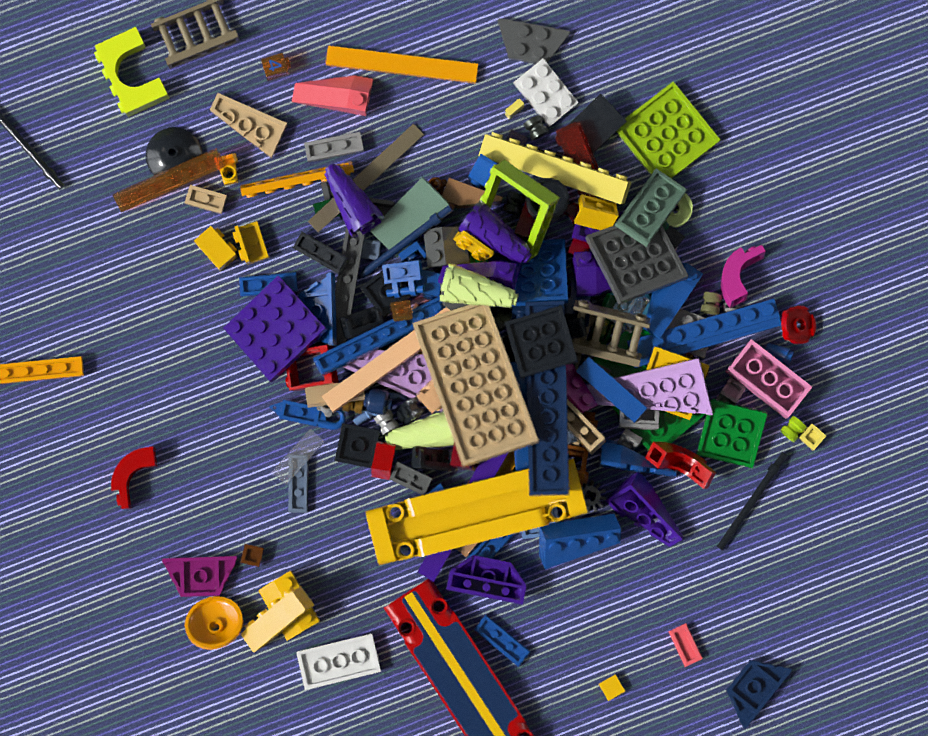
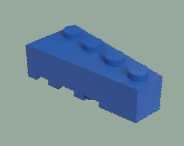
M615 514L551 523L540 527L539 556L544 569L546 570L619 544L621 527Z

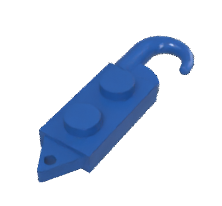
M283 400V402L269 406L279 416V419L330 430L341 428L342 423H345L346 420L345 413L341 409L336 411L340 414V420L334 423L326 421V416L322 411H318L316 407L308 408L306 404Z

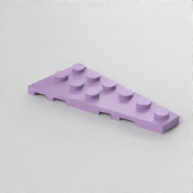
M699 358L614 378L647 409L713 415ZM591 384L586 385L598 405L614 406Z

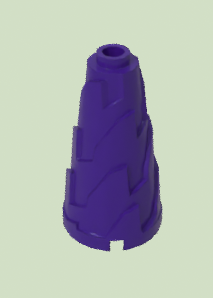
M329 165L325 169L324 175L330 185L349 234L352 238L359 237L356 233L361 231L362 235L366 234L382 222L380 218L384 219V215L356 183L353 182L350 176L344 172L340 165Z
M480 200L472 208L474 210L466 216L460 225L459 232L466 231L496 253H501L515 263L521 264L524 262L526 264L532 256L528 244L513 232L514 230L504 223L497 213Z

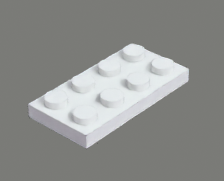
M372 634L296 652L305 690L381 672Z

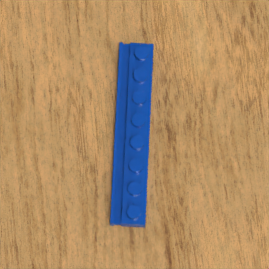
M775 299L667 329L660 339L652 334L640 337L637 347L638 353H641L639 367L648 365L654 346L683 355L780 327L781 321ZM631 340L627 341L628 348L630 347Z

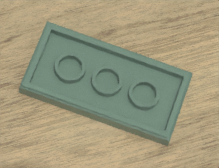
M655 169L618 219L615 226L647 247L688 189L658 169Z
M422 177L387 212L384 219H381L382 222L370 232L388 249H391L428 221L432 214L440 212L450 203ZM407 245L405 248H403L401 251L395 254V256L398 257V254L405 250L409 245Z

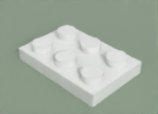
M543 58L513 82L548 127L579 103Z

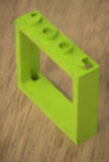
M503 160L491 168V176L485 184L486 190L480 200L491 208L500 181L503 179L541 205L526 243L531 249L530 253L532 256L528 260L530 261L539 253L559 197L506 160Z

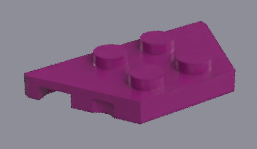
M237 556L162 558V562L174 582L180 597L220 596L237 561Z

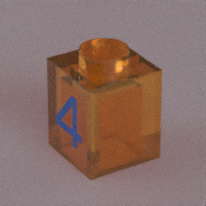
M283 53L261 59L267 81L289 75L288 69L291 68L288 57L284 58Z

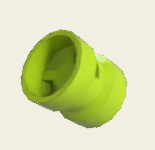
M792 416L789 419L788 426H783L780 431L790 441L795 442L798 439V434L803 433L807 427L797 417Z

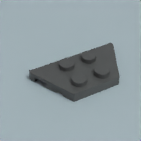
M498 18V25L508 59L536 64L543 58L548 63L570 32Z

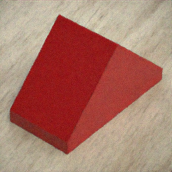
M377 441L371 468L372 477L390 480L396 444Z

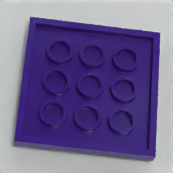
M279 275L223 327L271 383L328 330Z

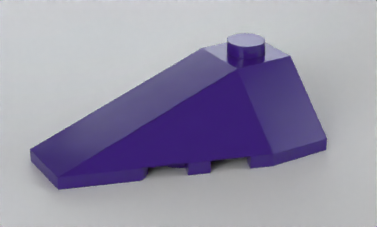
M639 471L625 479L605 500L618 515L623 518L626 516L634 521L635 526H642L647 529L651 536L668 547L684 538L652 485Z

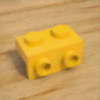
M257 221L240 227L238 225L234 226L235 232L232 233L235 242L240 243L241 250H238L241 261L245 260L246 264L249 265L269 258Z

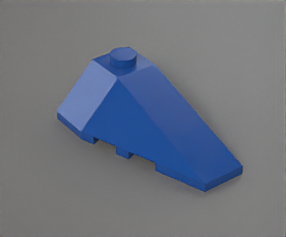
M682 263L688 274L686 280L659 289L651 294V301L646 315L647 318H651L650 326L643 329L658 339L661 338L703 275V273L688 263Z
M606 440V443L601 446L598 467L639 471L671 477L676 476L677 472L669 468L658 469L645 456L622 445H617L618 441Z

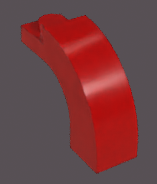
M653 442L645 457L658 469L669 468L685 474L703 489L709 488L716 474L713 469L706 465L707 461L688 449L668 442Z
M144 447L134 450L122 458L116 466L112 475L111 491H119L116 499L117 505L121 506V509H131L129 484L133 475L144 468L158 467L155 447Z

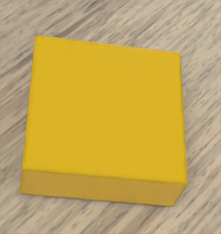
M616 674L599 683L608 701L625 692Z

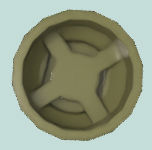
M704 292V304L701 305L700 311L719 315V303L722 302L723 296L717 293Z

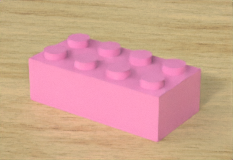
M752 339L725 371L785 419L793 413L812 388L811 385Z

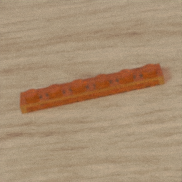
M215 148L113 194V198L122 213L225 167V163L218 149Z

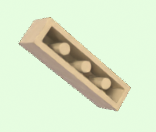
M567 399L568 431L592 455L606 442L605 438Z

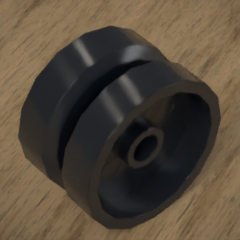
M542 178L536 181L559 197L550 224L560 220L565 215L569 204V194L566 187L560 181L553 178ZM527 196L526 208L529 215L536 220L541 205Z

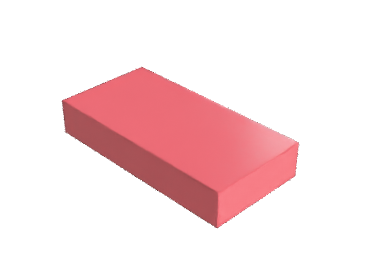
M686 623L668 631L685 667L703 659Z

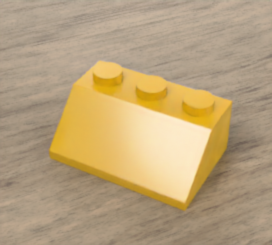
M289 571L258 591L268 609H270L272 602L278 598L280 600L284 598L283 593L291 587L296 589L300 587V584L294 573ZM312 607L282 633L288 641L319 623L320 619Z

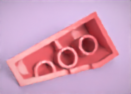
M354 75L295 83L292 102L366 116L373 79Z

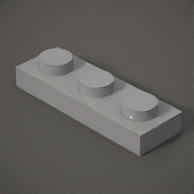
M360 132L304 143L308 162L364 152Z

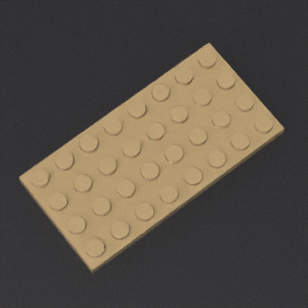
M467 305L413 323L463 467L538 443V438L489 306Z

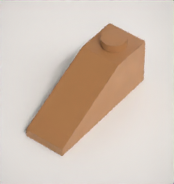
M449 178L442 196L450 203L449 205L454 210V208L474 207L480 201L485 191ZM495 195L492 205L501 204L503 197Z

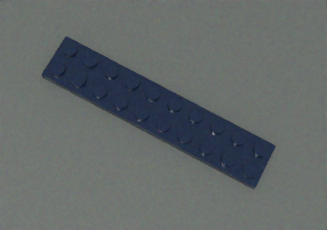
M525 302L526 316L561 306L565 317V302ZM566 366L527 377V410L538 438V443L528 446L529 496L569 495Z

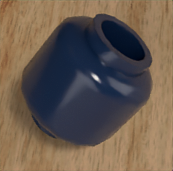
M373 388L365 395L364 407L370 413L385 415L388 410L392 409L393 399L390 398L391 396L388 391Z

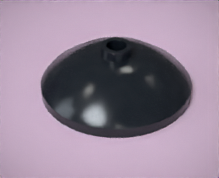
M169 127L157 132L150 139L145 157L149 170L156 178L166 183L177 184L191 179L198 172L202 163L203 152L198 139L190 131L179 127ZM171 150L176 151L175 155L170 156L169 152Z

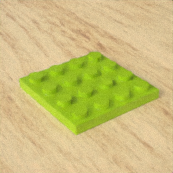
M674 81L626 117L627 122L616 132L650 175L655 169H658L671 179L720 142L719 137Z

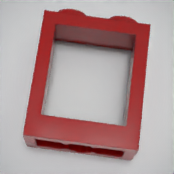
M330 345L311 347L300 357L318 353L322 354L334 347ZM296 361L286 369V385L289 391H301L307 387L339 383L337 370L324 375L325 380L299 384Z

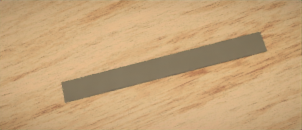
M412 124L353 179V182L364 191L424 134ZM332 198L308 221L318 233L340 213L335 199Z

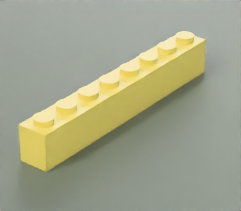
M492 132L491 135L485 134L479 155L483 154L497 163L506 160L521 171L541 178H553L565 186L618 204H625L631 182L627 181V177L624 175L616 174V176L609 174V170L603 168L595 170L591 168V164L585 162L577 164L573 162V158L567 156L559 158L555 156V152L549 150L541 152L537 150V146L531 144L523 146L520 145L519 140L509 138L508 141L502 139L503 135Z

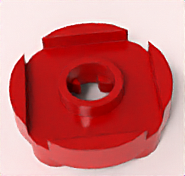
M801 305L793 306L782 312V337L785 340H789L793 344H804L810 341L811 336H814L816 321L813 314L810 315L807 311L809 310L807 307ZM797 321L801 324L800 328L797 327Z

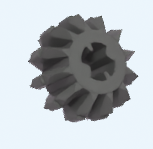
M594 480L590 481V486L583 483L584 489L582 488L588 513L590 512V506L596 512L597 507L595 504L602 508L604 505L599 500H606L605 496H600L606 490H598L601 483L593 487ZM587 491L595 494V497H593L594 501L585 499Z

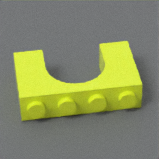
M136 27L95 45L97 50L94 52L98 63L102 62L104 65L102 72L106 80L110 79L112 83L109 86L114 97L118 96L120 100L117 104L121 113H126L130 117L169 99L160 77L138 87L127 86L119 80L118 69L121 62L126 57L146 48Z

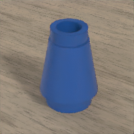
M771 343L765 349L787 366H789L794 355L791 348Z

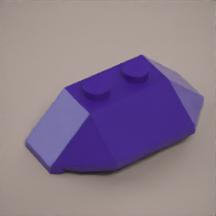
M472 555L450 570L446 589L523 605L527 585L512 563Z

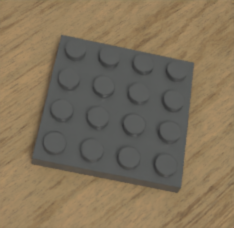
M615 225L589 234L585 238L619 305L688 278V274L663 226H661L647 247Z

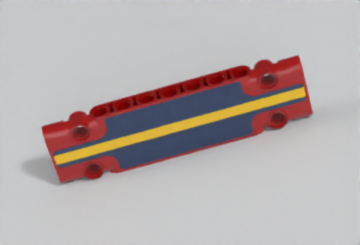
M425 580L384 607L387 615L404 639L407 648L465 736H519L523 732L534 736L459 618L451 610L432 580ZM436 601L444 603L445 608L442 612L434 610L433 605ZM404 622L412 625L410 633L402 632L401 625Z

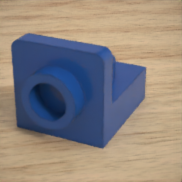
M417 241L398 254L402 262L414 260L418 252L425 261L427 260L425 246L423 243L419 245Z

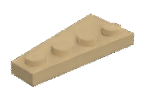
M217 93L210 108V111L270 158L273 157L287 127L286 122Z

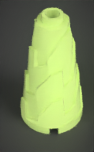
M448 264L449 268L446 269L441 291H444V295H440V301L511 308L512 305L516 306L518 294H515V290L502 286L500 283L468 271L456 264Z
M443 411L414 421L409 425L392 429L385 436L386 443L396 444L395 450L454 445V440Z

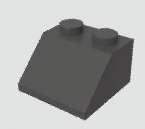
M459 227L432 228L424 233L428 268L440 270L442 266H447L449 263H470L469 251L459 248L456 245V241L453 240L459 231Z

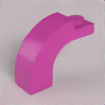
M762 245L758 247L753 246L746 253L740 247L727 259L721 278V291L729 308L747 300L748 292L740 280V273L746 267L764 259L766 251Z

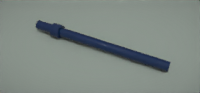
M448 205L440 212L432 214L428 221L359 272L360 276L365 278L431 227L440 224L442 219L453 211L452 207Z

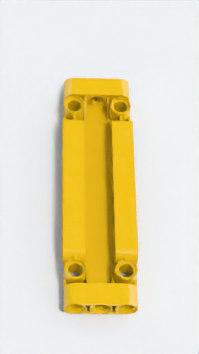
M574 458L568 460L569 495L529 496V468L367 510L366 518L378 564L384 565L416 556L422 557L587 514ZM393 507H398L401 510L400 517H394L391 514ZM554 507L562 509L563 513L560 517L552 515L551 511ZM408 545L411 553L404 555L401 552V546Z

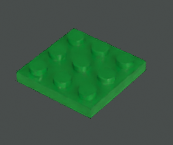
M710 398L713 415H706L696 454L753 468L767 412Z

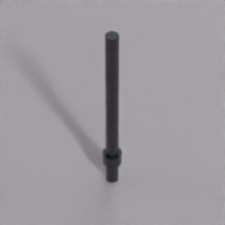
M0 112V124L38 165L46 179L51 180L61 190L65 185L56 176L55 170L41 159Z
M781 452L774 464L771 463L767 469V474L716 546L720 550H724L773 477L779 474L781 471L780 467L788 455Z

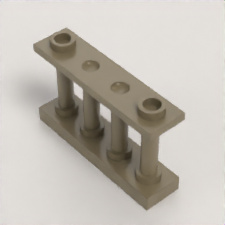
M207 0L204 3L167 18L160 17L154 20L151 26L154 32L160 30L169 52L168 57L165 58L169 69L240 41L236 30H229L219 7L224 4L223 0ZM213 9L222 31L221 36L216 38L211 37L202 15L203 12ZM195 16L204 37V43L199 45L193 43L184 21ZM176 23L187 46L186 50L182 52L176 51L167 29L168 26Z
M575 300L573 310L578 311L577 318L584 317L585 319L586 313L597 316L591 340L588 341L582 338L571 339L575 352L639 367L641 353H638L637 347L642 328H649L651 318H647L646 315L641 313L635 315L594 305L587 300ZM605 318L616 320L611 343L608 345L600 344L599 342ZM624 322L635 325L630 347L627 350L618 347Z

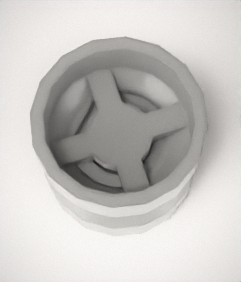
M388 410L385 415H378L374 418L376 423L381 426L383 435L399 427L398 422L393 419L391 410Z

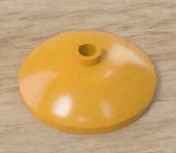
M221 596L208 597L197 602L189 610L185 619V631L189 640L194 645L207 650L220 649L229 645L238 637L243 626V616L238 605L234 601Z

